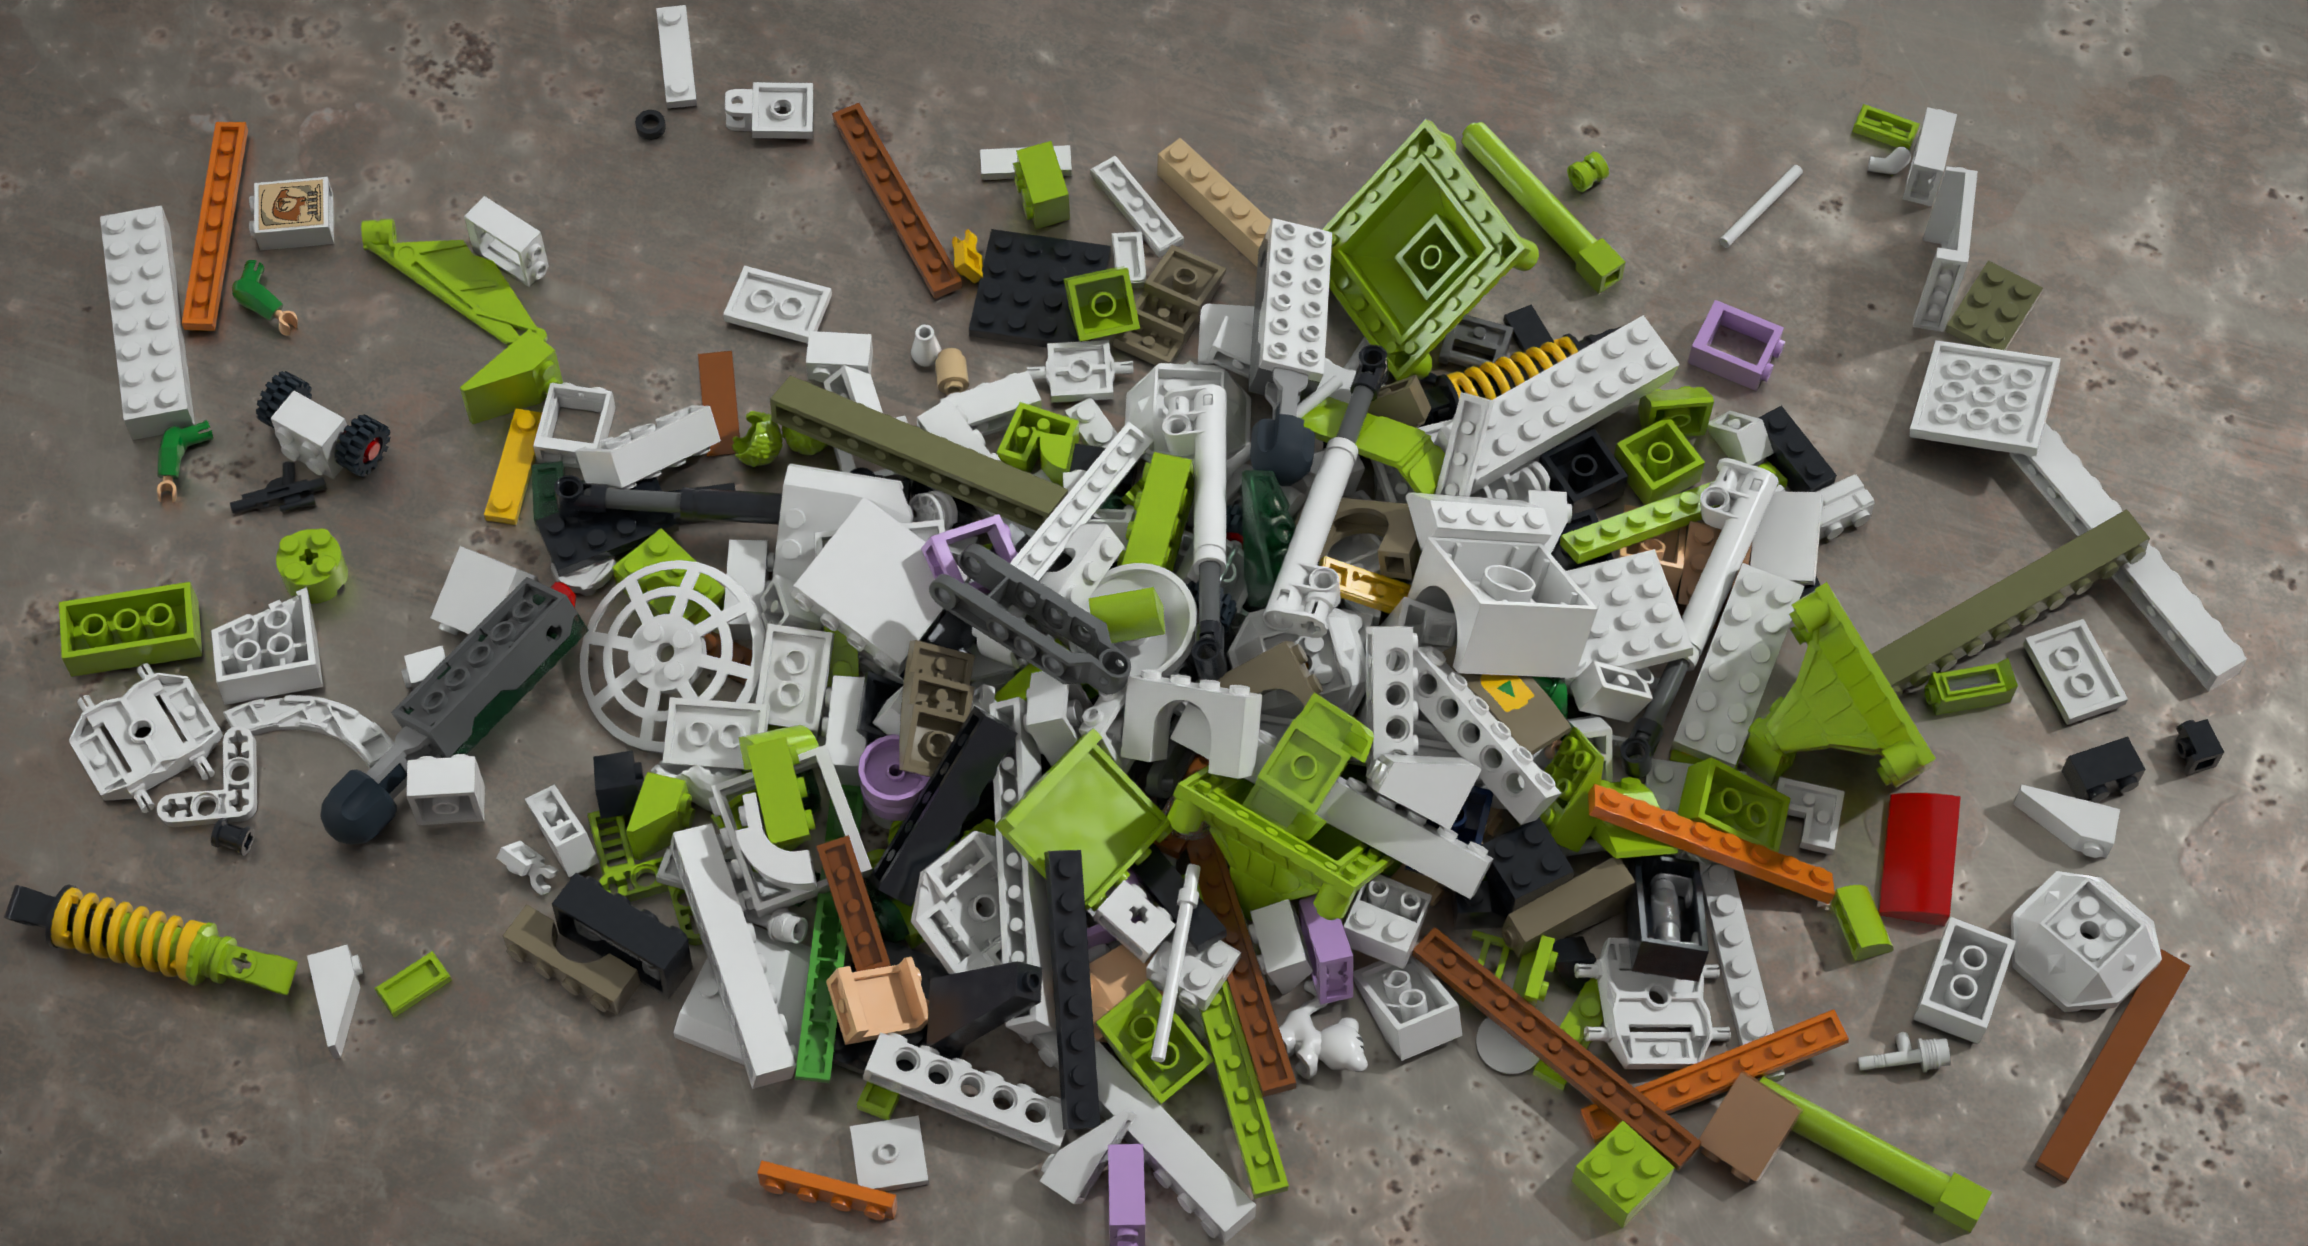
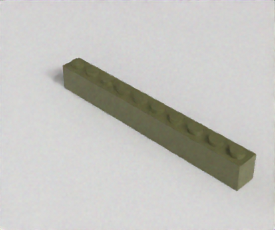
M791 375L770 398L771 420L773 422L996 515L999 514L1001 517L1035 531L1040 528L1068 494V489L1056 483H1051L1029 472L1012 467L1000 460H995L973 449L956 444L944 437H939L917 426L905 423L888 414H883L861 403L854 402Z
M2126 509L1872 653V656L1899 698L1903 691L1912 685L1913 687H1919L1930 678L1932 672L1939 670L1945 672L1949 670L1961 657L1977 654L1983 649L1984 644L1993 639L1999 641L2005 638L2012 628L2022 624L2024 626L2031 623L2038 617L2040 612L2047 608L2049 610L2056 609L2064 603L2068 596L2074 593L2077 595L2084 593L2096 580L2100 578L2105 580L2112 577L2118 572L2119 567L2124 564L2138 562L2146 555L2150 537Z

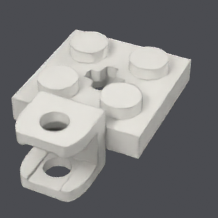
M753 82V89L728 90L725 93L726 127L734 131H752V138L813 139V83ZM735 99H739L743 103L732 104V101ZM780 107H786L788 113L779 114L777 111L780 110ZM735 116L744 118L742 120L737 121L734 120L732 117Z

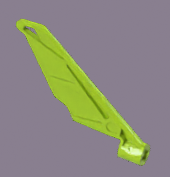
M393 218L380 219V221H362L361 234L364 251H372L505 345H511L520 337L514 328L523 331L530 329L542 340L547 341L546 331L536 327L495 262L473 255L463 240L397 243L396 225Z

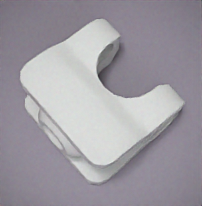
M1205 304L1202 307L1198 365H1213L1212 362L1206 359L1225 316L1232 319H1240L1248 326L1253 327L1254 306Z

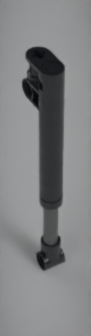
M864 467L855 468L849 472L884 478L883 475H875L873 471ZM573 475L562 476L554 484L557 510L565 517H576L583 511L606 513L607 509L680 513L681 519L690 520L698 518V520L779 525L782 493L704 488L696 490V488L683 487L681 493L609 488L608 484L582 483L578 477ZM907 477L904 480L891 479L902 482L903 492L909 505L911 479Z

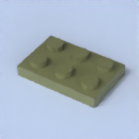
M1988 260L1948 322L1945 332L1972 346L2006 350L2040 297L2043 287Z

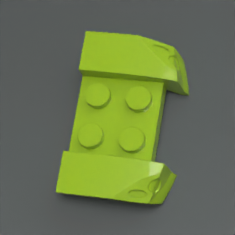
M1314 692L1300 715L1298 714L1296 719H1293L1261 769L1255 781L1256 784L1242 806L1298 839L1307 842L1327 823L1326 820L1316 815L1351 758L1354 757L1360 762L1365 763L1374 739L1373 732L1353 716Z

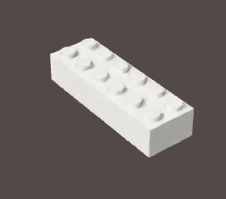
M1742 563L1672 742L1671 750L1675 749L1702 760L1712 757L1732 768L1735 767L1746 740L1748 729L1752 724L1792 619L1789 613L1794 611L1791 604L1800 599L1804 589L1803 585Z

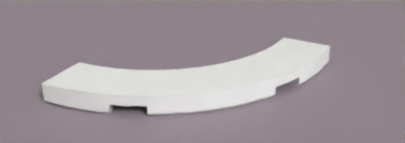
M286 695L285 698L264 700L263 698L238 705L223 712L231 728L234 726H244L251 731L253 736L289 729L307 730L328 735L341 741L358 753L370 769L394 746L393 740L375 722L373 723L349 706L325 698L301 695ZM238 736L239 742L245 740L243 736Z

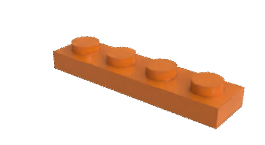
M761 1160L757 1172L760 1185L768 1192L774 1194H783V1192L796 1194L799 1199L809 1203H816L817 1200L827 1202L833 1208L840 1211L848 1212L851 1209L862 1211L864 1215L871 1219L884 1220L885 1217L894 1220L898 1208L895 1194Z

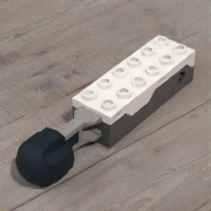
M1275 218L1272 219L1258 251L1248 385L1249 392L1265 395V398L1273 407L1272 419L1264 418L1259 420L1252 428L1250 459L1255 473L1263 481L1272 486H1291L1310 472L1314 457L1315 433L1311 429L1304 427V420L1297 417V405L1317 390L1324 375L1332 232Z

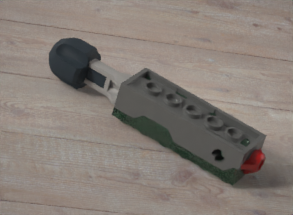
M526 577L391 712L402 727V730L396 735L394 746L367 773L358 769L350 770L331 789L322 803L320 817L325 830L331 837L340 843L350 845L366 843L374 838L395 817L397 805L393 799L407 786L408 760H417L423 756L451 758L456 754L467 755L534 688L549 670L555 667L557 662L579 642L589 629L575 609V593L566 584L555 582L551 587H548Z

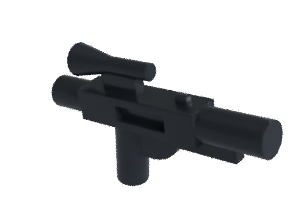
M288 461L282 464V477L270 481L264 489L241 495L242 499L230 502V507L234 515L256 508L261 510L283 503L285 505L279 506L281 512L298 507L316 506L312 493L325 490L327 487L324 477L310 481L304 479L295 482V463Z

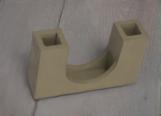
M1342 498L1320 559L1327 556L1331 547L1345 537L1356 534H1374L1383 537L1377 550L1381 575L1392 578L1413 579L1422 550L1419 546L1408 504ZM1304 505L1285 539L1286 553Z
M1284 641L1228 671L1222 678L1217 680L1222 688L1229 689L1230 685H1243L1250 687L1251 693L1262 694V696L1271 691L1283 689L1294 694L1304 707L1314 692L1320 696V693L1323 692L1319 679L1315 674L1310 675L1305 665L1308 662L1306 653L1300 644L1295 645L1294 641Z

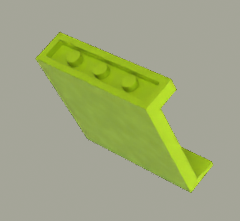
M1092 728L1082 735L994 826L1045 879L1044 852L1081 850L1085 911L1091 908L1095 912L1108 898L1105 893L1112 886L1117 888L1123 880L1130 876V873L1127 871L1133 863L1137 866L1141 864L1152 852L1148 847L1155 840L1158 843L1164 840L1172 832L1173 828L1170 826L1171 822L1167 816L1097 745L1103 737Z

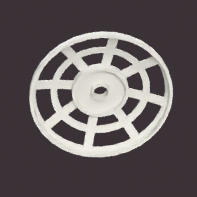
M683 560L660 562L644 567L627 576L613 587L600 602L590 618L583 637L580 653V676L583 692L590 709L600 724L624 743L646 752L664 754L665 742L653 741L655 722H667L668 710L658 711L661 693L679 692L682 698L712 700L720 691L729 674L747 679L736 702L752 703L758 692L766 639L763 621L758 609L746 590L733 578L714 567L699 562ZM661 570H687L680 587H661L643 594L637 581L648 574ZM700 573L709 575L722 583L734 594L739 603L721 611L709 598L694 591L693 588ZM626 589L632 602L618 614L608 634L595 632L598 622L607 607ZM676 596L670 614L653 616L647 602L661 597ZM690 599L700 604L710 613L711 617L697 625L683 618L688 600ZM636 610L642 625L637 629L632 638L617 636L625 620ZM745 614L752 634L751 666L732 661L733 641L728 622ZM717 628L721 638V658L707 655L706 642L703 637ZM591 645L604 647L603 669L608 684L596 696L593 695L588 675V657ZM666 646H673V657L667 662H662V650ZM613 648L628 651L630 668L617 678H615L612 665ZM703 668L717 671L709 687L698 697L691 684L699 677ZM635 680L648 688L644 708L632 702L622 691ZM615 697L626 710L643 718L640 738L618 728L603 713L601 708Z

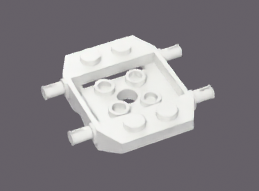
M145 663L143 667L148 675L145 674L140 665L137 668V673L142 678V681L134 684L122 697L105 700L94 705L91 697L85 695L83 697L88 707L82 698H79L77 704L83 712L69 739L73 750L102 799L109 801L133 798L143 813L149 812L144 801L150 810H153L155 807L147 790L185 769L195 766L202 780H208L209 778L204 771L205 768L210 778L213 777L215 771L208 763L207 757L223 737L220 728L188 676L165 673L154 674L150 665ZM159 695L187 740L186 742H182L157 701L156 696ZM101 726H106L130 766L131 772L127 773L100 728ZM139 728H151L148 736L144 738L135 737V733Z
M1608 938L1602 947L1599 958L1594 964L1576 963L1574 966L1576 978L1597 979L1605 1027L1586 1026L1584 1029L1585 1040L1605 1041L1608 1043L1609 1048L1624 1069H1683L1701 1062L1711 1041L1728 1042L1731 1038L1729 1027H1712L1710 1011L1703 1000L1704 978L1718 979L1720 975L1718 964L1704 965L1699 982L1631 971L1629 938ZM1649 992H1658L1663 997L1664 1004L1653 1002L1649 997ZM1629 1027H1691V1032H1630Z

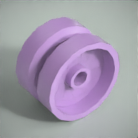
M891 734L876 739L866 747L859 760L858 774L865 805L873 814L883 819L905 820L930 777L899 770V735Z

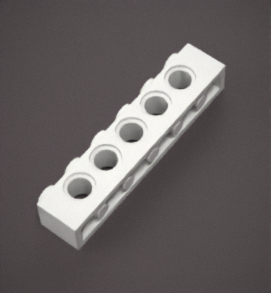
M1366 627V727L1374 735L1367 756V770L1374 759L1379 760L1381 754H1418V737L1413 735V721L1418 720V703L1413 701V687L1418 685L1417 667H1413V654H1416L1418 651V636L1416 633H1413V627ZM1395 651L1400 657V663L1397 668L1390 670L1386 665V657L1389 653ZM1396 685L1400 690V697L1395 703L1390 704L1386 699V692L1389 687ZM1396 719L1400 724V731L1396 736L1389 737L1386 732V726L1389 721ZM1367 785V791L1378 797L1379 793ZM1397 803L1396 807L1408 813L1409 808Z
M1431 645L1419 647L1417 653L1413 654V667H1417L1418 685L1413 687V701H1417L1418 708L1463 759L1482 769L1479 778L1520 825L1537 820L1561 794L1555 786L1554 779L1534 763L1532 754L1523 746H1519L1512 738L1510 729L1504 723L1497 721L1490 713L1488 704L1482 698L1475 696L1467 687L1466 679L1461 674L1453 671L1445 662L1446 658L1440 650ZM1433 676L1437 681L1436 689L1432 685ZM1454 701L1458 704V714L1453 708ZM1475 726H1478L1480 730V738L1475 734ZM1497 750L1502 755V763L1497 759ZM1519 775L1524 780V788L1518 782Z
M880 1032L865 1068L863 1080L1056 1155L1066 1130H1063L1061 1098L1054 1096L1049 1098L1036 1094V1090L1028 1085L1020 1083L1017 1086L1005 1082L1004 1078L995 1072L985 1071L983 1073L973 1069L972 1065L965 1060L959 1058L950 1060L940 1056V1053L932 1047L921 1045L919 1048L907 1043V1039L899 1034L888 1033L886 1035ZM903 1059L908 1060L913 1064L914 1069L907 1072L902 1071L897 1067L896 1062ZM933 1072H939L945 1076L946 1082L935 1084L931 1082L928 1075ZM972 1085L977 1089L978 1095L968 1097L962 1093L961 1087ZM1005 1098L1009 1101L1011 1107L1006 1110L998 1109L994 1105L993 1100ZM1035 1110L1042 1115L1043 1120L1038 1123L1031 1122L1027 1119L1025 1113Z

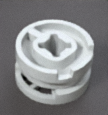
M939 490L915 495L909 502L912 513L913 509L917 513L916 518L913 515L912 523L915 521L923 522L944 519L945 532L952 530L953 524L957 523L958 511L955 501L946 493Z

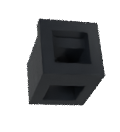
M2208 719L2198 722L2188 720L2177 726L2176 730L2179 735L2175 740L2176 750L2179 756L2184 758L2187 763L2184 768L2186 776L2215 768L2222 758L2224 750Z

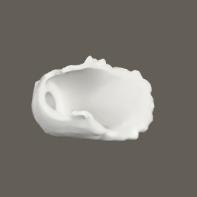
M663 760L651 769V773L685 780L688 793L692 795L691 802L711 812L713 811L708 799L714 797L711 786L742 775L741 770L704 768L699 764H694L693 767L666 765L663 763ZM736 796L727 799V801H728V802L731 801V800H732L733 798H735Z

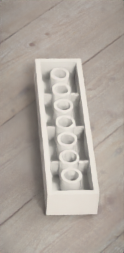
M162 205L100 216L123 418L132 440L163 435L165 430L174 425L180 429L195 425L171 232Z
M1644 315L1493 399L1494 404L1470 495L1671 381L1680 364ZM1453 422L1441 428L1434 441V444L1439 446L1444 453H1446Z

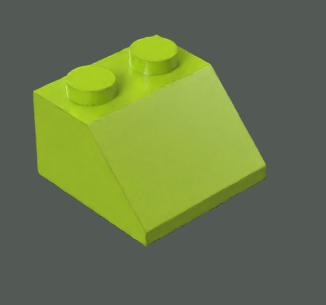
M1121 266L1063 279L1069 309L1079 341L1140 329L1128 267Z
M1684 386L1670 390L1655 389L1639 400L1638 413L1641 429L1643 430L1669 416L1685 437L1705 435L1714 404L1713 396L1704 387L1693 388L1691 386Z
M647 772L626 830L635 860L641 861L670 846L674 832L692 827L695 809H692V795L688 793L685 780Z

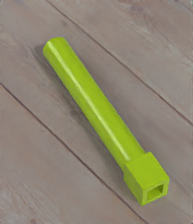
M1471 123L1464 129L1461 143L1576 262L1575 270L1598 294L1622 280L1626 263L1623 258L1603 238L1597 240L1485 123Z
M1764 1076L1761 1078L1760 1082L1804 1109L1792 1131L1935 1207L1933 1213L1971 1233L1992 1194L1991 1191L1955 1172L1952 1176H1949Z

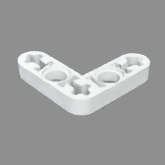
M234 726L227 730L224 735V789L164 796L157 805V814L164 824L169 827L216 824L220 818H225L229 823L247 821L254 816L257 810L256 740L251 731L244 726ZM238 736H243L245 741H247L241 745V753L244 757H238V750L232 744V742H237ZM238 766L249 768L247 778L242 781H235L231 777L232 771ZM236 790H242V797L248 803V805L243 806L240 812L233 806L239 802V794ZM203 801H214L216 808L212 814L207 816L199 814L198 808ZM172 804H176L179 809L191 808L193 816L190 817L186 810L177 811L175 817L171 818L166 811L172 809Z

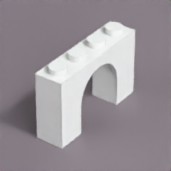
M1142 670L1141 675L1128 677L1121 757L1146 762L1167 759L1170 721L1175 709L1186 700L1197 705L1205 713L1210 723L1212 736L1208 773L1237 779L1255 775L1262 694L1251 693L1250 687L1243 685H1230L1229 689L1220 687V682L1215 680H1200V684L1191 682V677L1186 675H1171L1170 678L1161 677L1162 672L1157 670Z

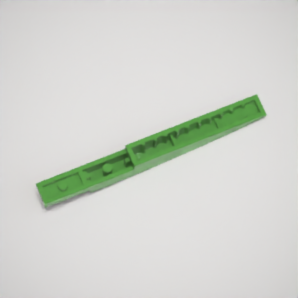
M841 784L860 834L863 797L860 786ZM831 798L825 843L845 836ZM823 866L821 867L820 881L826 879ZM831 891L824 894L818 893L795 1080L830 1083L837 1016L826 981L837 968L844 967L847 944Z

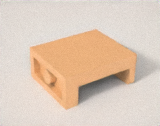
M912 957L904 958L898 965L852 972L850 966L840 967L827 979V987L845 1045L878 1039L880 1032L886 1035L888 1033L899 1035L921 1031L928 1023L929 1000L924 996L921 986V973L915 967Z

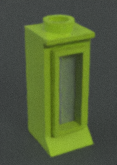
M2006 658L1998 663L1942 673L1932 672L1928 684L1925 685L1924 693L1927 703L1932 704L1935 715L2010 703L2018 684L2009 658Z

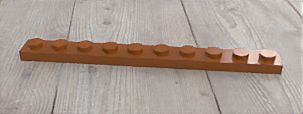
M1202 821L1198 831L1194 832L1185 850L1189 863L1201 867L1198 884L1204 903L1227 930V936L1221 939V941L1241 952V958L1227 977V981L1262 1096L1266 1097L1296 1089L1293 1070L1224 855L1209 831L1210 826Z
M1436 927L1413 949V957L1618 1123L1624 1121L1675 1167L1677 1171L1700 1148L1702 1142Z

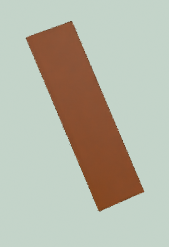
M732 350L698 354L702 406H710L721 440L710 446L711 450L707 452V457L736 454L732 448L734 443L733 437L737 436L740 438Z

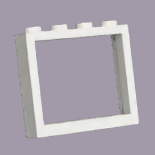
M823 745L798 754L800 764L794 765L795 774L819 766L845 836L849 835L862 877L863 879L869 877L873 870L827 746ZM753 772L711 786L714 797L708 799L714 816L721 815L725 827L719 830L726 848L733 846L737 858L731 860L737 879L743 877L745 879L748 890L743 891L742 894L748 910L755 909L758 917L773 913L778 908H786L816 897L818 893L830 892L826 878L817 882V890H794L763 901L751 865L737 841L735 830L738 829L727 801L729 798L756 789Z

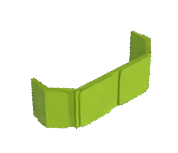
M1327 397L1301 418L1304 420V427L1311 429L1315 433V439L1328 443L1329 440L1337 436L1348 403ZM1367 413L1356 442L1358 454L1397 468L1415 493L1435 494L1445 457L1444 451L1435 445L1431 440V436L1425 434L1423 430L1387 417H1378Z

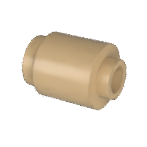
M956 348L941 350L935 361L939 391L946 395L964 392L969 387L966 358Z

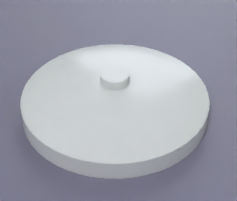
M1133 563L1108 570L1089 598L1154 587L1162 601L1165 622L1164 635L1113 644L1129 658L1131 662L1129 676L1141 675L1142 670H1157L1162 672L1161 677L1166 678L1183 664L1194 644L1195 626L1199 623V614L1190 590L1177 575L1153 564ZM1088 599L1082 609L1090 613ZM1068 640L1072 653H1086L1085 650ZM1118 660V662L1122 666H1124L1123 662L1121 660Z

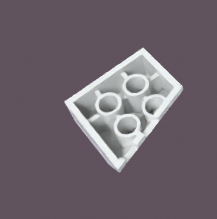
M307 587L297 591V596L281 603L279 599L268 604L269 609L254 616L246 614L211 630L216 683L224 705L323 687L317 633Z

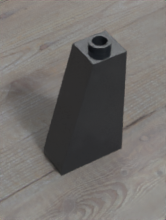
M1016 961L930 978L927 1046L949 1052L958 1051L1041 1002L1042 968Z

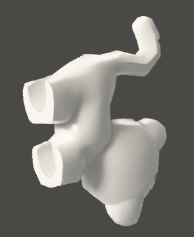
M1312 980L1305 981L1304 990L1313 994L1315 998L1305 1002L1300 1008L1290 1011L1279 1027L1288 1058L1295 1052L1297 1057L1300 1058V1061L1295 1066L1296 1071L1303 1078L1311 1079L1317 1073L1318 1059L1324 1062L1331 1070L1348 1069L1354 1072L1366 1070L1368 1064L1364 1055L1363 1039L1358 1033V1022L1353 1018L1346 1017L1342 1018L1338 1024L1330 1025L1321 1032L1316 1030L1310 1015L1327 1006V1003L1320 1005Z

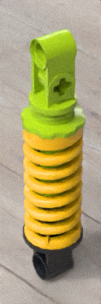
M70 884L65 885L56 897L15 885L4 915L5 919L20 924L45 928L46 942L50 947L70 950L76 948L82 954L93 953L97 958L107 959L110 957L115 963L127 962L134 968L144 966L148 972L157 973L161 971L167 977L178 975L181 980L193 986L202 983L206 977L211 978L212 982L219 984L224 983L229 978L255 985L274 993L288 995L298 965L297 961L282 956L264 954L238 947L234 937H220L217 925L214 923L189 920L183 927V920L178 915H173L167 920L165 913L159 910L150 916L147 907L139 906L133 911L130 902L126 901L121 902L116 907V902L113 898L105 897L99 902L98 895L93 892H89L83 897V893L76 886ZM243 963H251L249 969H241Z

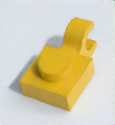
M967 229L965 230L964 240L961 241L956 236L952 239V246L954 247L953 263L960 275L967 277L975 284L980 281V278H983L982 255L976 251L977 236Z

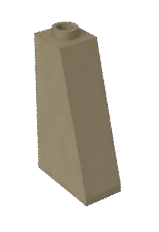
M1612 857L1508 914L1501 929L1503 940L1509 948L1514 950L1519 958L1537 950L1542 935L1554 938L1557 941L1620 914L1635 881L1622 860Z

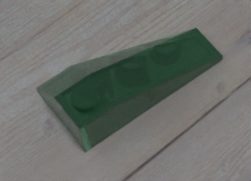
M1244 470L1242 472L1244 578L1250 607L1267 606L1296 529V525L1288 511L1290 504L1273 471Z

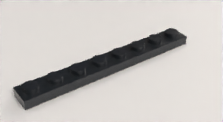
M1081 850L1044 852L1063 1130L1096 1128L1100 1125L1082 854Z

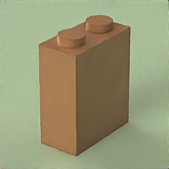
M1741 1072L1699 1138L1703 1147L1701 1153L1716 1163H1719L1721 1159L1733 1166L1730 1172L1747 1183L1750 1179L1755 1182L1759 1181L1804 1109L1750 1074Z

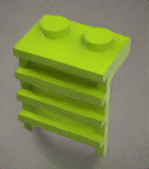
M1473 930L1471 938L1483 942L1478 962L1483 966L1490 944L1503 947L1495 976L1501 980L1509 952L1513 949L1505 944L1503 938ZM1544 935L1541 936L1537 950L1522 956L1512 988L1535 1008L1537 1001H1545L1549 982L1543 980L1546 971L1553 972L1558 956L1557 952L1552 951L1555 939Z

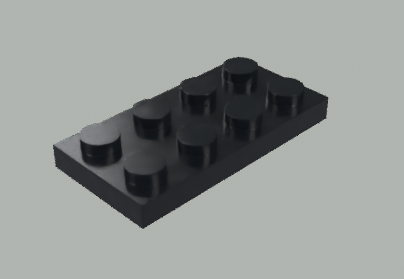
M656 477L637 481V485L630 489L662 491ZM607 509L606 513L583 511L576 517H565L557 512L535 521L559 577L638 547L661 528L668 535L679 531L674 514L667 512Z

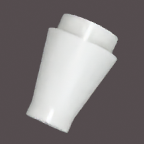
M921 325L915 331L916 336L912 345L911 356L919 365L929 367L935 364L937 355L942 349L936 339L933 328L929 325Z

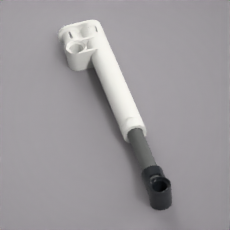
M1368 345L1359 352V366L1350 387L1352 396L1337 436L1328 441L1263 614L1264 623L1273 630L1311 638L1323 637L1328 630L1326 618L1340 603L1341 596L1337 572L1317 564L1358 455L1356 442L1371 402L1377 399L1381 386L1388 380L1387 352L1382 346Z
M1206 384L1176 388L1165 394L1164 405L1168 409V414L1162 423V429L1168 449L1173 455L1186 456L1195 454L1194 571L1199 575V623L1195 626V638L1191 653L1199 677L1203 680L1216 681L1222 678L1227 671L1224 658V626L1220 623V576L1226 571L1227 393L1221 386Z
M1722 458L1717 464L1719 473L1716 480L1711 482L1709 487L1701 494L1703 521L1722 531L1682 616V621L1693 646V656L1667 663L1653 693V700L1648 704L1643 718L1637 719L1629 738L1622 743L1620 749L1622 768L1626 775L1630 777L1641 778L1650 772L1652 757L1664 733L1662 725L1686 672L1694 670L1775 492L1779 482L1778 478L1766 469L1734 459ZM1720 505V507L1718 508H1712L1710 506ZM1633 755L1643 756V758L1639 760L1629 759Z

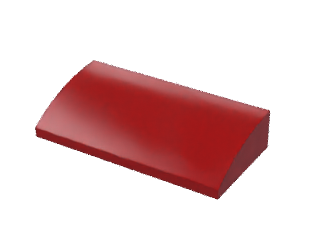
M1897 793L1890 795L1878 909L1880 916L1945 927L1951 910L1961 796L1937 793Z

